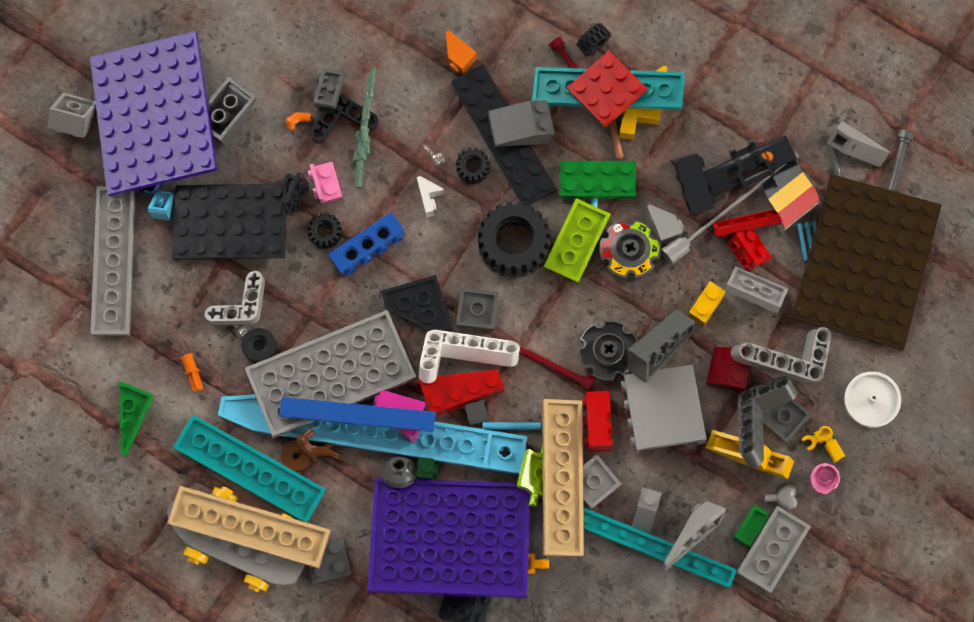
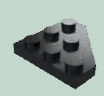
M436 275L381 291L386 310L427 332L431 330H452Z

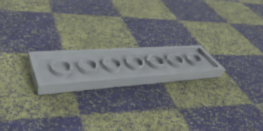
M97 187L91 310L92 336H130L135 191L110 197L107 194L106 187Z

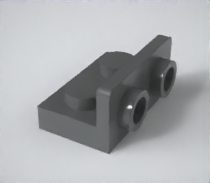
M323 68L322 73L317 77V90L312 95V102L317 109H320L321 106L336 109L346 76L345 72Z

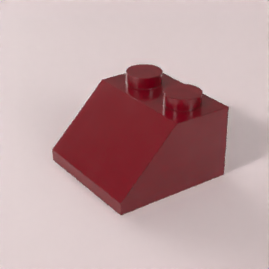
M714 347L706 384L742 393L745 391L751 366L739 363L732 358L731 350L733 347ZM742 349V355L745 356V351Z

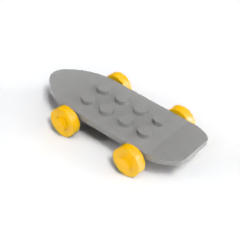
M215 487L211 494L234 502L237 500V497L232 495L233 491L226 487H222V489ZM175 500L168 506V518L170 517ZM282 514V516L292 518L286 514ZM172 526L178 536L194 548L186 547L183 555L189 557L187 561L198 565L199 562L206 565L209 557L203 554L205 553L251 575L246 574L243 582L249 584L248 588L257 593L259 590L266 592L269 584L263 580L275 585H291L296 583L305 565Z

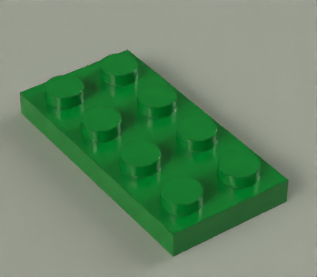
M560 161V198L635 199V161Z

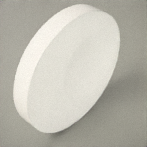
M865 372L856 376L847 386L844 394V406L850 418L857 424L867 428H879L890 423L898 414L901 406V394L896 383L887 375L879 372Z

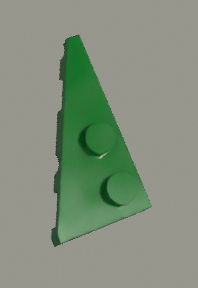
M120 381L121 455L127 458L155 396Z

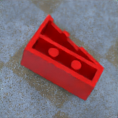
M586 392V397H582V408L586 409L587 415L583 416V428H587V435H584V447H588V452H611L613 440L611 436L610 392Z

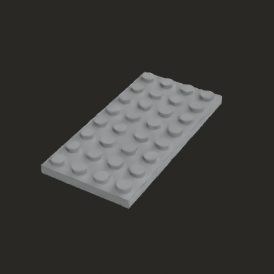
M388 310L245 368L273 438L314 422L313 420L280 417L282 397L358 404L376 395H380L381 390L389 391L417 379Z

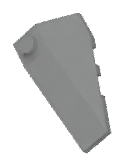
M706 501L702 505L700 503L691 510L692 514L663 564L661 569L663 572L668 570L720 525L726 512L724 507Z

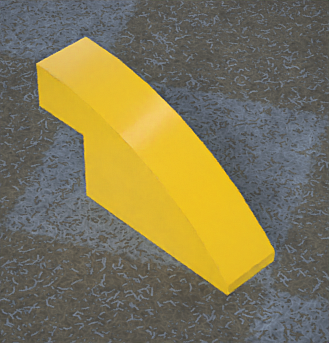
M663 66L657 71L667 72V66ZM627 108L622 119L619 137L634 140L636 122L659 126L661 110Z
M712 430L706 449L748 466L739 452V437ZM764 445V461L754 469L788 479L794 460L789 456L772 452Z

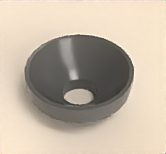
M394 456L384 462L381 475L387 485L393 488H404L414 482L417 469L415 463L410 458ZM400 462L404 464V467L402 469H395L393 465Z

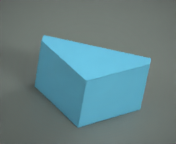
M159 190L158 193L154 194L148 206V213L152 219L171 221L175 192Z

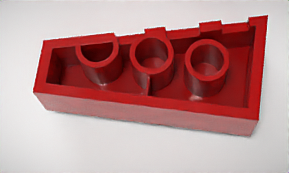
M498 370L437 376L436 380L432 383H424L418 378L429 411L436 412V417L465 407L466 404L478 402L505 392Z

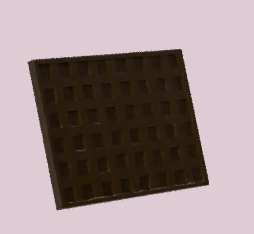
M830 174L791 320L820 328L825 327L834 332L903 351L942 204Z

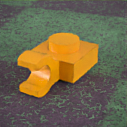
M528 554V574H535V568L549 569V560H535V554Z

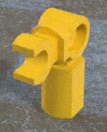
M828 426L821 427L818 431L814 432L813 436L807 435L802 438V442L806 440L812 442V445L807 447V451L813 450L817 443L822 444L825 442L824 446L834 463L845 457L837 440H833V431Z

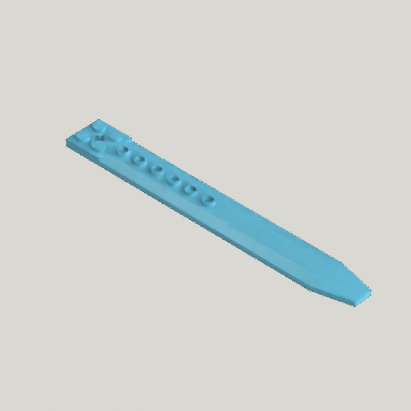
M255 394L221 397L218 417L254 432L271 434ZM314 421L280 435L297 439L299 435L311 427L315 434L308 439L309 441L414 458H434V461L514 475L520 474L528 439L527 436L441 422H435L434 432L419 431L415 444L408 441L394 428ZM506 448L510 455L502 457V454L499 453Z

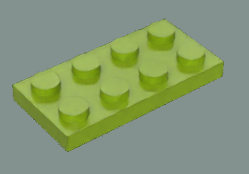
M576 198L545 262L544 268L579 283L611 214Z

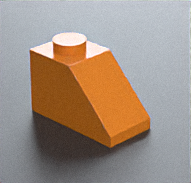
M448 30L446 32L449 67L455 73L459 72L463 75L477 60V52Z

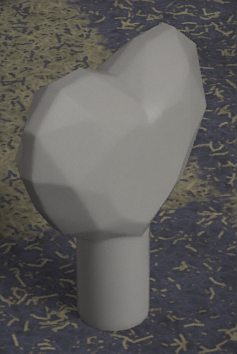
M785 485L776 494L765 495V502H777L783 508L794 509L797 506V500L794 497L796 488L793 485Z

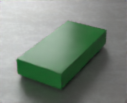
M754 505L733 538L750 549L771 515Z

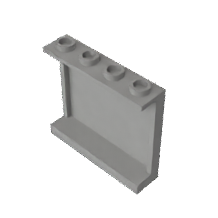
M693 365L660 369L647 382L634 374L624 375L623 381L620 382L622 393H626L627 400H624L625 412L629 411L630 418L627 419L628 430H632L633 437H630L631 448H635L636 454H639V451L695 442L698 445L706 443V433Z

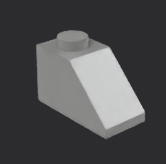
M653 205L647 206V215L661 245L673 241L678 236L682 237L684 226L681 220H677L676 215Z
M642 488L632 523L633 528L650 534L662 493Z

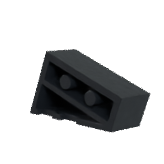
M691 153L671 159L672 165L675 164L678 175L676 177L680 181L682 195L689 214L694 215L714 209L715 198L708 189L710 181L708 175H704L702 167H705L702 156H699L698 153Z

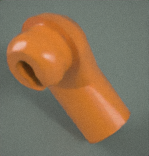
M293 113L285 120L286 128L294 130L295 124L298 122L311 123V113Z

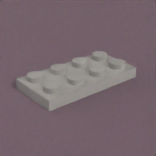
M777 506L736 573L771 594L811 526Z

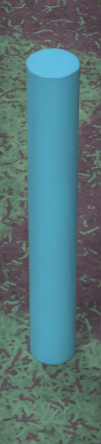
M483 422V429L541 430V422Z

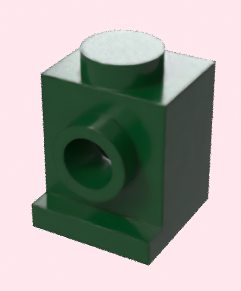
M418 457L417 480H437L439 462H435L434 458Z

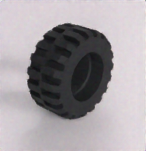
M511 201L506 202V206L497 205L496 210H490L487 213V217L482 219L481 227L478 229L480 256L483 257L484 263L489 265L493 272L498 271L504 277L506 274L510 275L511 278H516V275L520 274L524 277L530 271L532 273L535 272L537 267L542 266L545 262V257L549 253L550 229H548L546 219L542 218V213L539 210L534 211L533 206L529 204L527 207L523 206V202H517V205H512ZM508 225L523 226L531 233L532 244L522 254H506L497 246L496 236L498 232Z

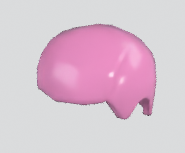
M822 463L817 465L810 475L812 487L822 494H828L835 490L840 482L839 471L831 464Z

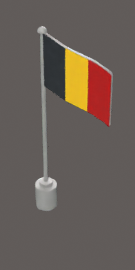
M795 153L796 160L778 167L774 171L775 176L764 178L688 239L678 236L661 249L664 259L671 265L676 263L690 252L691 240L760 186L763 187L768 201L780 216L785 230L820 203L815 188L799 165V155Z

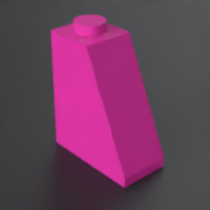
M381 390L380 395H376L373 406L426 411L427 409L426 402ZM396 429L408 441L415 444L419 431Z

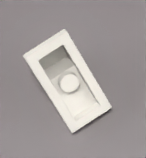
M420 176L417 177L428 218L434 216L433 210L436 209L433 197L444 195V189Z

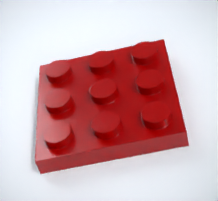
M610 51L605 53L567 87L568 91L604 128L647 91V88Z

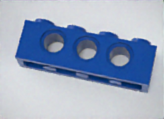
M390 212L330 252L328 256L342 277L344 275L349 276L356 271V267L361 264L366 265L372 260L371 257L377 253L378 255L384 253L389 245L392 243L397 244L403 240L405 232L395 216ZM382 232L389 234L385 239H381L378 236ZM367 242L373 244L372 248L368 250L364 249L363 245ZM350 253L357 254L354 260L347 259Z

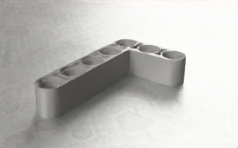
M825 327L809 331L802 359L747 342L735 345L731 350V356L739 363L777 375L787 376L790 379L803 383H813L820 381L824 376L831 333ZM742 349L745 351V356L742 355ZM759 354L762 356V361L759 360ZM776 359L779 362V367L776 365Z

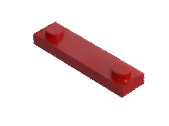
M775 209L714 222L712 229L717 237H727L731 233L773 224L782 225L783 222Z

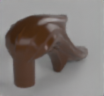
M311 427L297 437L296 444L298 449L317 462V457L330 456L343 463L342 457L330 448L331 444L315 446L309 443L308 439L315 434Z

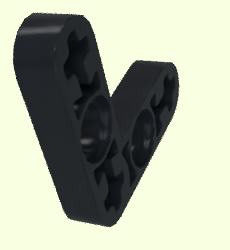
M340 94L338 102L342 100V105L347 107L346 112H344L345 109L341 105H338L336 109L325 107L310 130L312 141L318 144L325 142L341 116L361 127L360 120L362 119L363 107ZM351 109H358L360 111L357 117L350 116L349 112ZM369 111L370 120L373 118L374 124L368 125L367 128L369 131H374L379 126V119L375 113ZM328 114L334 116V120L331 123H325L323 120ZM321 123V124L324 126V128H323V130H322V135H323V136H322V137H321V136H318V137L316 138L315 132H318V133L320 132V130L322 129V127H321V125H319V124Z

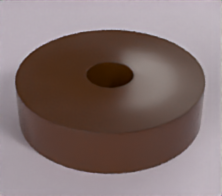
M296 440L287 443L282 449L281 460L284 466L295 472L304 471L310 466L312 459L298 449ZM295 453L300 454L299 459L293 458Z

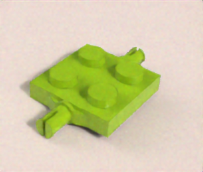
M543 445L541 453L530 449L525 450L517 483L518 488L526 490L531 494L528 504L531 507H537L538 497L543 498Z

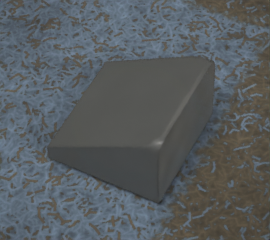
M483 400L465 405L470 426L488 421Z

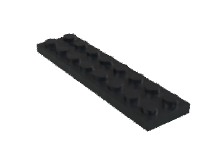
M484 64L452 80L451 85L519 202H523V206L527 207L528 204L532 205L556 192L557 189L531 145L495 147L488 111L507 107L508 105Z

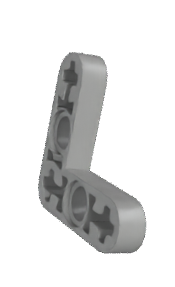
M252 271L247 275L242 305L210 306L205 311L207 321L211 325H252L257 323L261 315L265 279L259 271ZM250 295H258L256 300L249 301ZM250 307H252V312H253L254 314H252V315L250 316V318H248L247 315H250V314H251V308H250ZM230 312H237L235 318L228 319V315Z

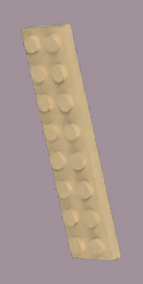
M542 400L543 556L582 557L584 556L582 401Z
M179 486L168 520V524L318 569L331 532L330 529L183 486Z

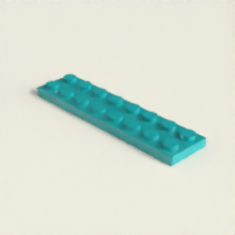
M536 67L532 101L547 100L548 105L584 107L568 91L567 87L587 69ZM629 70L647 88V91L628 108L682 110L685 72Z
M193 414L173 446L175 450L306 523L309 522L327 491L322 486Z

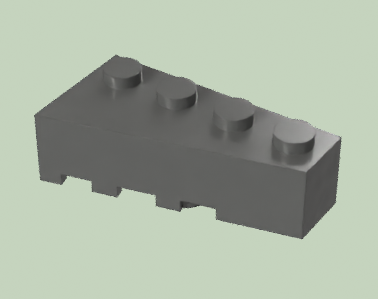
M678 309L669 314L660 324L628 349V370L647 382L695 332V321Z

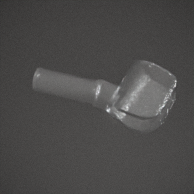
M426 144L422 145L432 157L435 165L445 162L441 152L435 154Z
M232 325L238 329L237 335L244 337L250 331L245 325Z

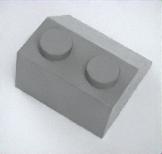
M62 93L49 109L48 128L59 133H67L74 137L84 138L91 128L96 113V102Z

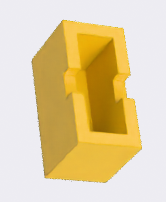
M710 281L689 311L688 317L704 328L723 300L726 291Z

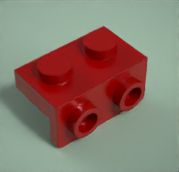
M753 229L738 232L727 242L741 266L748 272H751L755 267L768 262L772 258Z

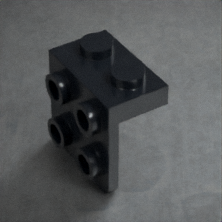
M300 172L296 176L287 173L282 182L288 184V192L282 202V207L289 216H293L294 212L299 210L300 200L302 196L307 194L309 189L308 181Z
M444 595L438 617L450 622H485L491 597Z

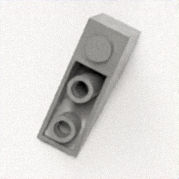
M844 121L837 126L827 142L846 155L881 167L890 151Z

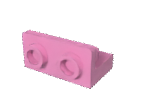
M333 162L318 166L310 164L311 170L308 171L310 181H314L316 188H313L315 199H319L321 204L342 199Z

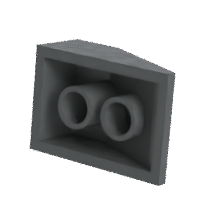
M229 76L208 101L213 138L226 148L239 134L257 100L255 95Z
M547 100L527 101L488 111L495 147L548 144L555 134Z

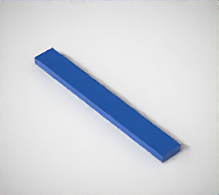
M282 397L279 416L283 418L434 432L436 412Z

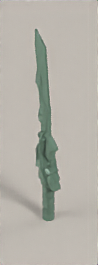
M376 67L367 77L361 128L355 135L357 136L358 145L353 154L352 162L356 163L355 187L362 188L364 161L367 160V153L370 154V138L367 126L370 120L369 110L373 98Z

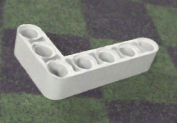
M431 330L427 332L420 360L419 379L424 383L434 382L437 377L441 357L513 367L518 363L520 346L514 341Z

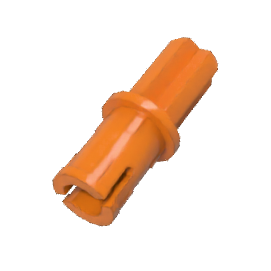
M193 354L182 356L181 360L186 370L185 376L189 379L192 391L199 392L203 390V384L199 376L200 370L196 367Z

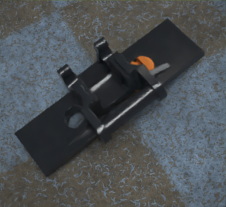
M786 135L756 148L753 139L748 142V147L736 151L735 148L729 150L731 160L704 171V175H708L709 187L715 196L737 185H741L742 189H746L748 185L768 176L773 177L775 176L773 169L794 161L797 157ZM760 167L765 168V170L743 179L742 175ZM735 169L738 173L736 177L730 178L727 175V171Z

